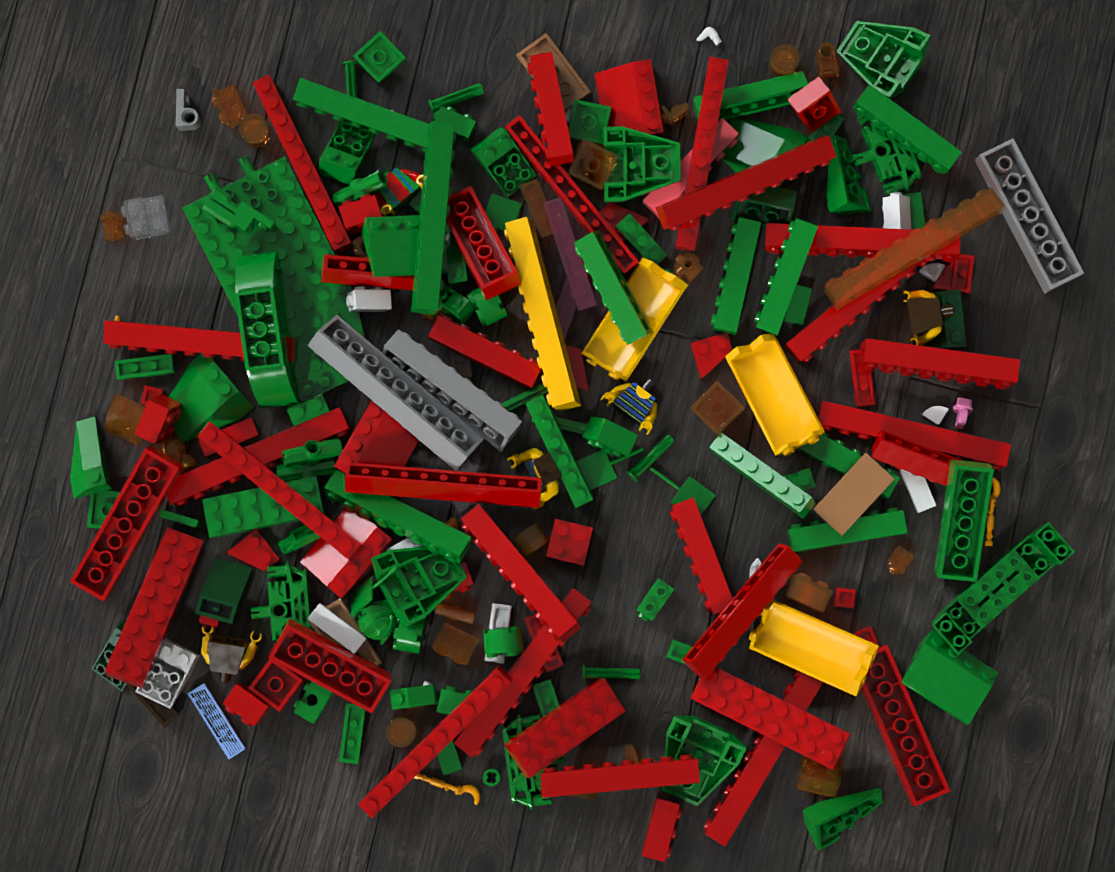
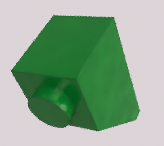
M435 684L390 690L392 710L437 704Z

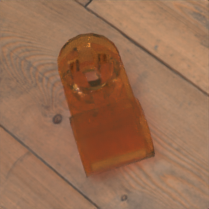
M829 42L822 43L816 52L818 77L822 81L825 78L831 77L837 79L840 73L835 48ZM821 50H828L830 56H823L821 54Z

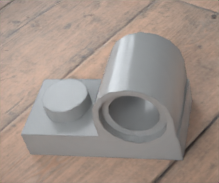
M185 89L176 90V127L179 131L196 130L201 126L202 121L196 110L187 108V106H190L191 99ZM195 116L193 122H187L188 117Z

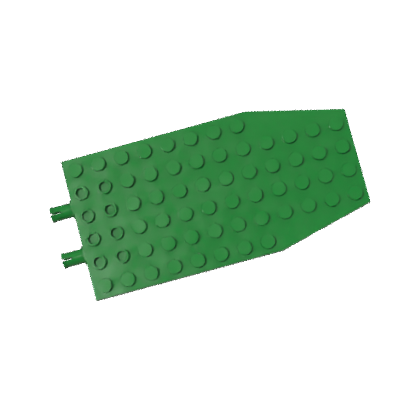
M249 155L244 156L246 165L242 158L238 160L245 173L243 178L225 187H221L214 172L209 174L212 182L209 176L206 175L204 180L211 193L182 209L237 317L235 274L238 259L241 256L278 251L281 270L276 271L285 337L298 338L296 361H290L289 365L292 385L297 384L299 399L303 402L310 398L314 399V396L321 393L325 394L349 381L308 346L316 332L335 315H338L365 338L359 312H349V307L346 304L348 293L353 291L351 285L321 282L324 254H335L286 158L283 157L259 170H255ZM219 187L233 197L235 204L239 206L241 201L275 222L276 226L273 231L268 228L265 231L256 225L258 222L256 221L250 231L246 233L239 227L232 229L202 208L208 198L219 204L210 197L214 189ZM222 206L223 208H225L226 210H228V211L231 212L232 214H235V213H233L232 211H230L229 209H227L226 207Z

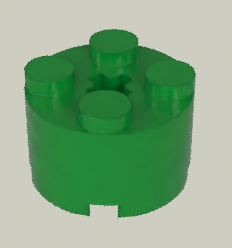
M480 288L467 294L483 327L489 326L507 316L498 295L485 300Z
M397 618L398 625L394 630L393 649L420 654L426 618L408 627Z
M500 627L494 630L483 629L484 651L487 658L503 655V653H505V656L522 654L524 650L522 627Z

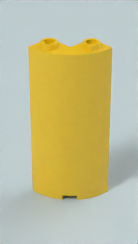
M643 257L628 279L627 284L652 333L627 345L620 337V330L613 323L611 313L608 311L581 353L587 357L586 362L594 367L596 365L601 366L610 372L608 374L610 377L617 381L619 378L624 381L628 380L688 286L676 275L666 272L653 261Z
M773 333L760 335L750 345L735 347L725 356L775 456L784 454V456L791 455L795 452V449L807 443L814 444L820 440L819 436L824 434L825 431Z
M772 600L764 607L761 613L760 625L750 633L749 640L751 643L749 649L849 694L858 695L867 678L866 675L869 668L873 664L879 648L878 645L778 601Z

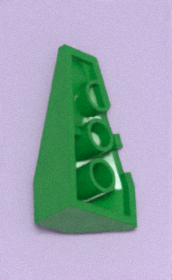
M836 135L831 136V143L836 158L830 160L831 163L828 169L826 196L829 212L839 216L871 212L866 189H862L858 179L861 177L859 172L856 173L852 163L854 161L846 139Z
M96 417L76 422L70 475L74 499L112 489Z
M875 788L820 801L803 810L804 823L816 848L820 851L840 839L839 834L846 828L850 830L854 827L853 824L860 817L865 818L883 803L882 790Z

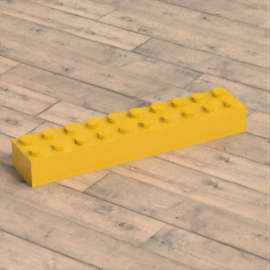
M528 217L505 223L506 229L504 234L506 240L511 244V247L508 248L511 259L514 258L515 268L521 285H518L520 294L524 296L523 308L530 318L527 321L530 332L533 331L535 337L532 339L534 349L538 350L539 357H537L539 368H542L544 372L542 382L544 387L548 388L549 394H546L548 404L552 405L559 412L581 406L535 226Z

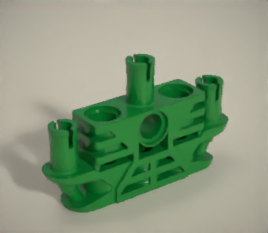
M857 114L858 120H861L859 121L860 125L870 122L865 116L862 117ZM872 124L869 127L868 125L864 126L861 132L868 150L852 155L853 161L856 160L854 165L859 166L872 161L880 183L898 177L899 180L883 184L886 196L901 190L906 193L914 180L921 178L920 168L914 152L903 148L898 140L888 137L883 129L876 128ZM876 149H882L884 156L878 155ZM911 171L912 175L907 177L906 172Z
M287 561L286 565L267 566V572L275 571V573L267 574L268 579L287 577V580L282 582L276 581L275 583L268 582L269 606L251 607V612H259L258 614H251L252 619L271 617L272 640L278 639L289 619L313 631V627L308 621V617L311 614L307 569L299 570ZM293 575L301 576L302 580L294 581ZM287 583H289V586H290V598H291V599H289V595H288V584H287ZM285 602H291L292 617H287L290 609ZM278 605H282L285 609L282 616H278L275 612V608Z
M519 713L517 718L511 721L509 725L505 727L503 724L504 744L522 732L523 728H528L535 723L533 720H539L540 714L521 717ZM517 728V734L508 735L510 730ZM505 747L512 804L515 801L519 802L522 805L528 806L532 811L534 806L552 805L551 799L543 798L541 794L531 795L532 791H536V789L541 790L539 772L530 778L531 788H528L527 778L524 777ZM565 757L558 758L551 764L566 763ZM525 791L526 797H520L515 794L516 792Z

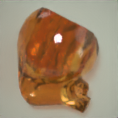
M180 437L169 438L152 446L184 465L179 476L187 468L196 465L195 459L191 458V455L186 454V444Z

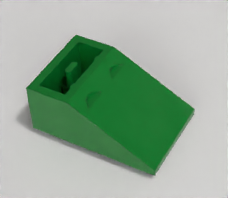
M344 120L339 122L319 159L318 173L348 185L351 181L358 179L376 134L368 132V129L363 127L361 129L350 125V122Z
M501 127L470 149L506 198L537 176L508 132Z

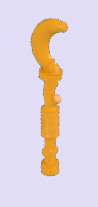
M994 477L992 479L993 493L990 495L987 512V541H985V546H993L994 502H996V498L1001 491L1000 483Z
M420 772L413 778L427 781L439 788L444 787L445 791L451 789L455 791L456 795H462L464 792L471 793L474 797V804L478 805L480 802V792L473 785H464L462 787L458 785L456 787L445 783L443 780L421 775Z

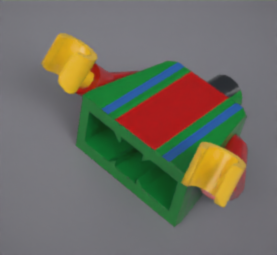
M384 165L376 170V172L382 171L388 180L386 187L375 192L383 217H386L388 213L394 215L397 210L418 194L420 187L422 188L423 175L404 168L399 170L396 167L389 172Z

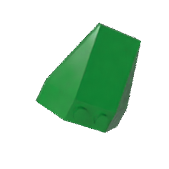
M856 21L836 52L868 85L870 84L891 99L905 90L923 63L931 35L912 27Z
M732 118L729 125L739 133L738 142L732 149L728 147L723 152L725 156L722 159L737 173L805 144L808 137L792 128Z
M623 126L603 127L605 202H624L681 181L679 142Z
M203 353L191 361L169 398L182 403L180 409L182 414L174 424L175 433L182 442L196 438L209 421L218 428L241 420L254 409V406L221 370L217 362L212 357H203Z
M426 546L388 550L371 558L377 582L394 566H397V570L383 581L379 587L394 615L407 627L425 619L467 578L459 563L447 560L440 553L429 551Z
M674 715L666 733L665 756L681 759L680 755L692 754V757L698 759L700 783L662 786V791L698 806L739 765L747 747L728 730L696 716Z

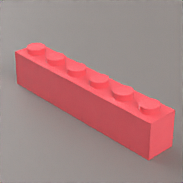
M723 118L717 123L709 172L712 169L711 165L715 161L718 163L725 156L723 152L728 147L732 149L738 142L739 133ZM692 150L681 160V181L652 191L643 200V204L658 218L655 207L684 195Z

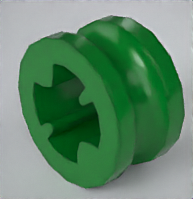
M494 768L487 769L483 774L484 783L490 787L497 785L501 778L499 771ZM491 772L492 774L494 772L496 774V781L492 783V780L491 782L487 781V773Z

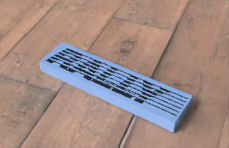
M206 683L188 693L228 759L246 749Z

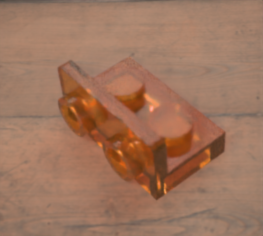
M234 84L219 91L211 90L213 93L211 100L215 108L219 107L221 113L218 116L222 124L226 123L228 128H232L250 120Z
M445 622L432 648L438 654L446 655L458 664L467 665L479 639Z

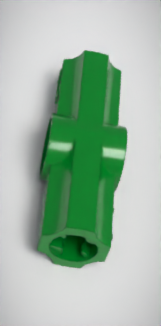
M377 171L365 178L355 179L349 183L348 187L333 194V203L339 209L343 202L361 200L360 197L373 194L386 187L388 183L387 177L382 171Z
M338 438L323 442L309 440L304 446L283 450V463L286 467L304 463L316 465L322 459L339 456L343 451L342 444Z
M335 457L322 459L316 465H308L306 463L286 467L284 464L278 465L277 475L283 481H291L333 474L337 470L334 467L336 463Z

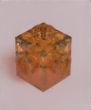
M689 251L685 255L681 253L674 259L676 262L673 266L675 269L674 273L678 278H683L688 284L703 272L704 268L700 264L701 260L694 253L691 254Z

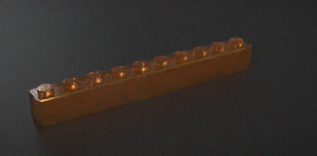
M992 187L988 190L982 189L975 195L976 197L971 200L965 199L956 209H948L939 219H931L922 229L917 228L910 232V236L905 239L900 238L896 240L890 248L879 250L873 258H866L856 268L853 269L851 267L845 270L839 278L834 277L830 279L825 285L824 292L835 309L838 310L1001 214L1005 205Z

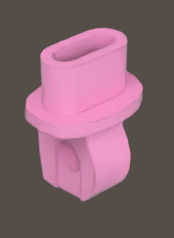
M957 398L956 405L953 406V411L957 414L955 428L963 429L966 424L967 415L973 412L971 407L972 400Z

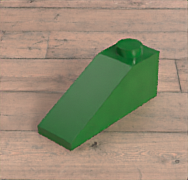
M448 230L447 235L444 237L447 243L446 254L449 286L469 285L466 262Z

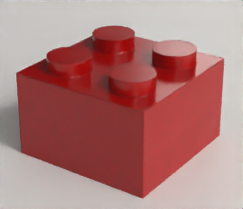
M820 77L811 81L787 99L798 119L810 134L842 112L831 91Z
M367 194L360 197L361 200L355 202L349 200L343 202L342 206H339L342 220L349 236L362 232L365 217H383L375 195Z
M163 394L148 399L134 435L153 444L171 438L175 432L174 424L182 414V410H180L182 403Z
M555 519L546 557L584 566L593 528Z
M269 659L248 689L281 712L306 679Z
M238 683L222 703L226 706L225 710L232 715L238 714L241 716V721L250 727L251 725L261 724L272 706L250 691L247 685Z

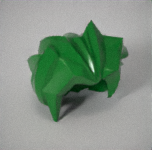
M387 600L373 601V603L366 605L357 614L360 632H364V635L368 638L380 640V645L385 643L397 625V617L394 615Z

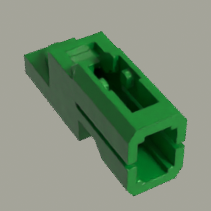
M216 187L210 195L219 204L208 198L202 208L232 229L239 227L246 233L250 231L256 221H258L256 225L265 231L267 228L273 231L276 226L275 222L241 201L239 206L235 204L233 197L219 187ZM222 206L226 207L227 209H229L230 211H232V212L235 213V214H232L231 212H229L228 210H226V209L223 208Z

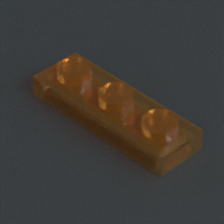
M538 179L520 185V190L540 238L543 239L558 233V227Z

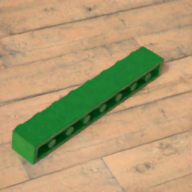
M303 78L299 79L293 100L297 102L296 106L307 109L308 106L315 109L314 112L324 116L326 113L333 115L332 119L343 122L344 119L351 121L350 125L361 129V126L369 128L368 132L379 135V132L387 134L386 138L397 141L398 138L403 140L407 146L414 148L417 145L422 147V151H426L428 123Z
M335 470L324 487L325 496L331 502H338L347 510H354L360 513L363 518L372 519L383 528L388 527L397 535L406 536L417 545L422 544L429 551L444 555L451 562L456 561L460 564L471 546L470 536L390 496L345 492V474L338 470Z

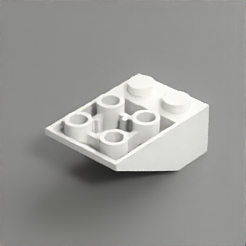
M165 638L144 689L137 687L135 692L171 709L192 674L200 654Z

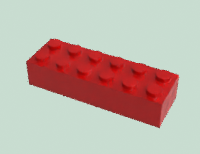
M467 187L452 194L447 201V205H450L449 216H446V223L485 300L521 285L518 272L472 187Z
M292 619L288 620L269 654L271 660L370 713H373L392 680L390 672Z
M598 678L507 741L504 745L524 777L531 778L620 716L625 710L605 678Z

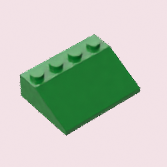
M420 215L365 217L362 236L373 277L415 274ZM445 252L442 261H445V269L441 274L448 273L447 254Z
M931 630L922 639L901 683L968 726L990 691L998 672L965 650L957 655L940 634Z

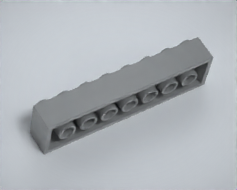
M1014 139L1008 140L980 154L975 159V162L1044 294L1084 274Z
M398 329L384 345L382 353L497 450L502 452L515 436L522 422L516 414L507 411L500 402L492 400L485 391L476 388L469 379L460 376L453 367H448L438 356L432 355L422 344L412 340L409 334Z

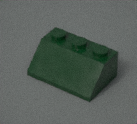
M768 186L765 188L766 191L761 194L755 195L752 193L748 195L749 199L742 202L736 200L731 219L736 221L739 217L761 222L763 227H766L767 223L789 224L794 211L797 191Z
M960 290L932 293L941 300L942 306L953 305L955 316L945 317V326L942 327L941 332L923 346L962 350L966 347Z

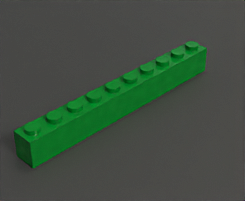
M431 121L427 129L411 312L434 315L438 312L442 305L439 293L443 289L441 272H444L445 261H442L447 248L444 236L448 232L446 216L448 217L450 212V205H447V201L451 196L452 190L449 186V180L453 176V168H450L451 161L454 160L455 150H452V144L456 140L454 125Z

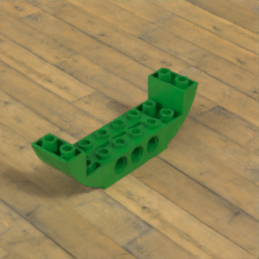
M278 251L241 256L238 259L235 274V299L245 369L255 399L262 409L300 403L297 384L292 385L276 276V271L281 270Z
M1049 522L1042 525L1008 549L977 577V582L972 581L959 592L936 616L932 626L955 653L959 655L972 643L971 638L1054 565H1061L1075 551Z

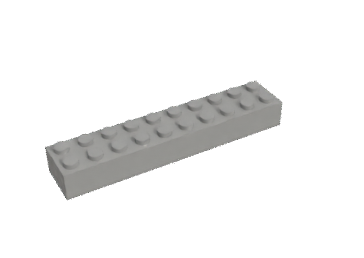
M335 315L321 327L308 344L316 354L322 357L330 366L341 373L455 471L458 470L483 441L484 438L338 315Z

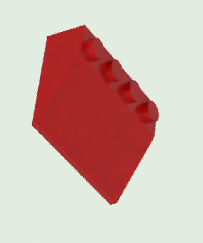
M651 59L627 63L594 74L599 104L611 107L608 127L623 126L663 138L664 131Z
M371 400L334 467L346 473L347 462L405 467L419 440Z
M346 508L334 522L363 545L352 560H348L325 540L319 538L300 561L341 599H344L371 568V558L383 553L393 541L389 535L370 519H365L360 513L354 510L349 511Z

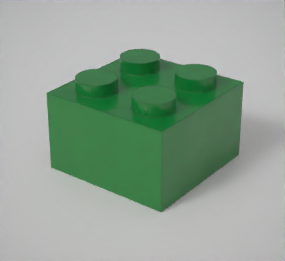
M592 416L582 438L588 440L587 444L595 448L599 447L603 449V452L617 457H621V455L629 456L638 437L637 434L607 419Z

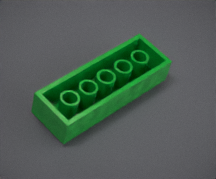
M960 460L950 461L934 568L938 578L977 582L994 469L989 463Z
M313 476L286 482L326 515L319 477ZM261 488L202 499L210 538L300 521Z

